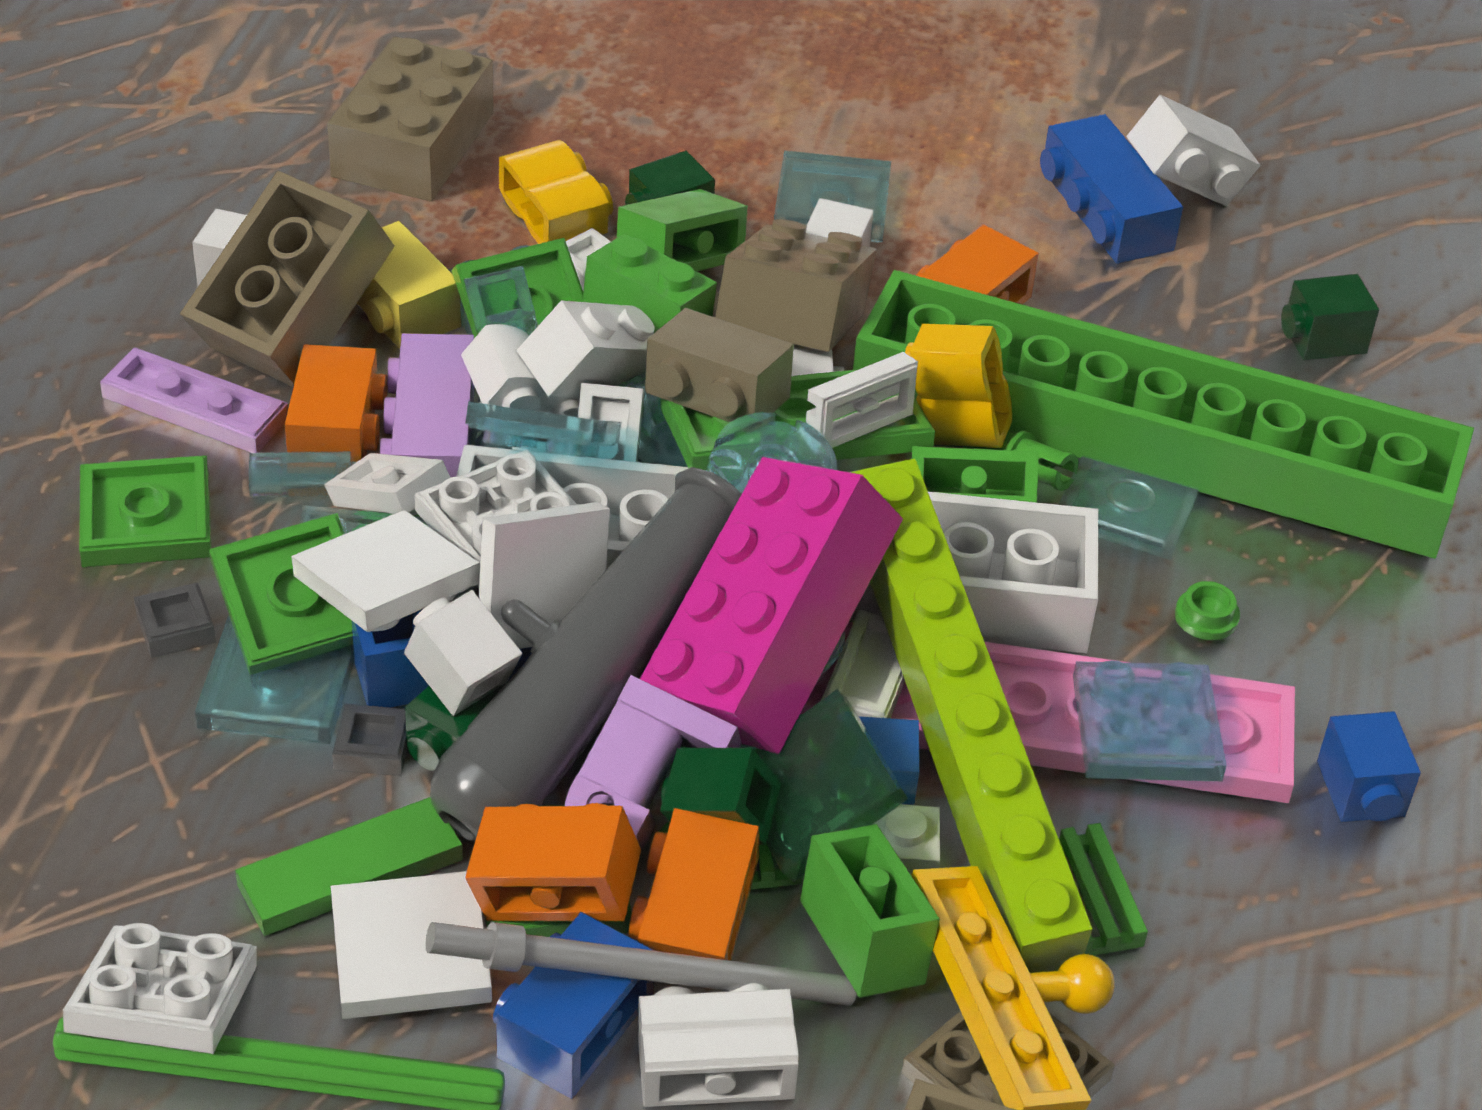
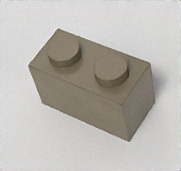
M685 308L647 338L645 393L755 430L790 398L794 344Z

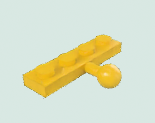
M978 866L914 869L911 874L912 878L940 918L933 952L1003 1105L1015 1110H1086L1092 1100L1044 1002L1061 1001L1070 1010L1082 1014L1101 1010L1109 1003L1114 993L1115 981L1110 967L1102 959L1094 955L1079 954L1067 959L1058 971L1029 973Z

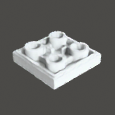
M528 449L516 454L506 455L496 462L461 476L451 477L441 484L415 494V511L428 527L478 562H481L483 518L577 505Z
M598 502L483 518L479 599L519 649L533 647V645L504 622L501 616L503 605L509 600H519L549 624H552L555 619L561 622L606 571L610 508Z
M405 510L291 556L294 576L366 632L390 629L399 622V619L424 609L437 599L445 597L451 602L456 594L477 586L480 582V562Z
M467 871L331 886L342 1019L492 1002L490 971L484 967L482 960L431 954L426 951V934L431 922L484 929L481 908L465 879Z
M144 923L113 926L63 1009L64 1032L213 1054L257 968V946L231 942L226 936L215 933L189 936L160 932L156 927Z

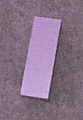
M135 347L100 381L102 397L256 455L285 424L288 412L287 402Z

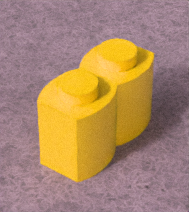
M556 140L499 157V189L502 196L515 215L524 219L530 234L538 244L560 238H565V241H568L591 228L601 235L608 233V217L613 212L611 194L605 184L598 183L587 172L582 156L578 152H573L566 143Z
M922 324L915 341L907 345L905 353L918 361L915 385L918 393L916 400L935 430L934 445L1002 448L1012 423V403L1009 386L1003 375L1001 346L995 328L993 326Z

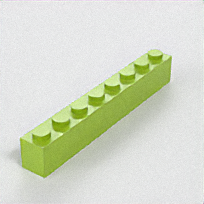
M914 458L852 471V473L863 475L903 518L870 584L970 865L978 866L1029 973L1058 971L1060 966L1070 957L1085 954L1093 929L917 461Z

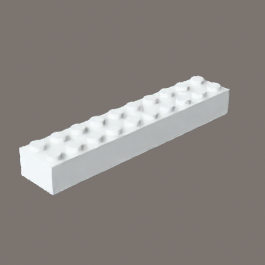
M464 445L456 476H461L496 462L506 455L516 454L523 450ZM530 451L577 505L598 502L610 508L606 569L675 493L676 474L688 469V467ZM730 471L715 473L734 485L741 493H743L752 476L750 473ZM928 492L984 641L1026 648L1087 654L1098 603V509ZM870 583L849 622L855 621L859 610L881 615ZM474 586L468 590L479 591V587Z

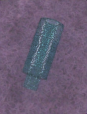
M351 451L250 452V497H330L324 484L358 461H352Z

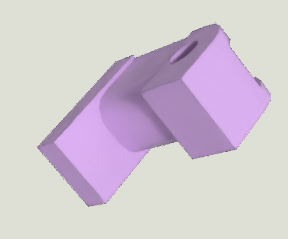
M630 675L581 770L569 788L565 806H584L590 803L623 806L642 852L656 825L648 807L675 758L677 748H680L682 744L689 748H739L742 742L738 728Z

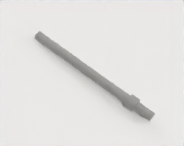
M431 922L426 934L427 953L482 960L484 967L488 969L517 972L522 965L727 991H733L747 984L758 983L765 986L768 990L790 989L791 999L851 1006L854 1003L857 995L845 975L526 934L525 928L520 925L491 922L487 929Z

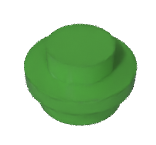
M1201 581L1191 585L1179 597L1175 608V618L1178 625L1185 632L1196 638L1220 640L1235 632L1240 620V610L1236 597L1229 588L1220 583Z

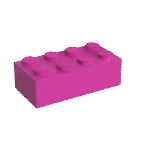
M762 457L640 679L736 726L739 731L741 744L779 754L903 518L861 474Z

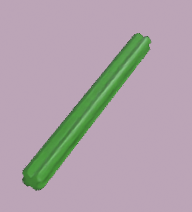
M61 1017L53 1038L55 1057L63 1061L450 1110H500L505 1092L504 1073L499 1069L222 1035L214 1053L210 1054L65 1033L63 1017Z

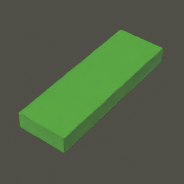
M428 797L235 869L236 881L263 936L332 911L331 886L423 876L462 861V843L450 823L445 824L431 803V798Z

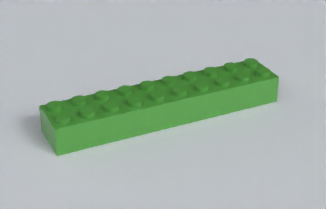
M897 270L892 272L856 338L853 370L864 368L901 352L905 353L907 345L915 341L922 324L993 326L1001 346L1003 375L1009 386L1012 403V423L1009 431L1018 433L1021 430L1033 433L1038 442L1064 452L1074 453L1078 458L1096 462L1110 468L1142 475L1166 484L1177 485L1219 497L1226 501L1237 502L1286 518H1293L1346 535H1353L1434 559L1437 557L1452 511L1474 427ZM915 389L914 397L916 399L918 393Z

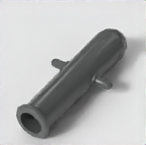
M695 467L677 473L675 476V493L561 622L555 619L552 624H549L519 600H509L503 605L501 609L502 619L533 645L530 650L532 654L470 723L467 731L457 738L441 756L435 768L430 788L431 803L445 824L449 822L455 833L475 842L485 807H515L520 804L542 806L546 796L554 791L607 721L630 675L639 678L644 672L742 494L734 485L713 472Z

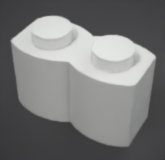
M493 324L484 326L461 356L485 410L492 416L506 421L531 420L538 428L552 433L576 432L580 398L548 397L516 351L529 335L525 331L510 325Z

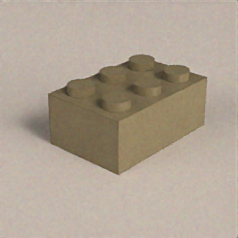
M393 36L327 123L331 177L432 202L494 113L493 59L472 55L465 50H451L425 44L414 38Z
M278 170L190 297L180 315L210 348L294 387L303 345L329 346L395 245L368 209Z
M782 219L773 220L772 225L766 224L726 256L715 318L796 345L830 352L865 313L877 249L863 246V239L853 234L829 232L827 238L806 233L807 226L802 223Z

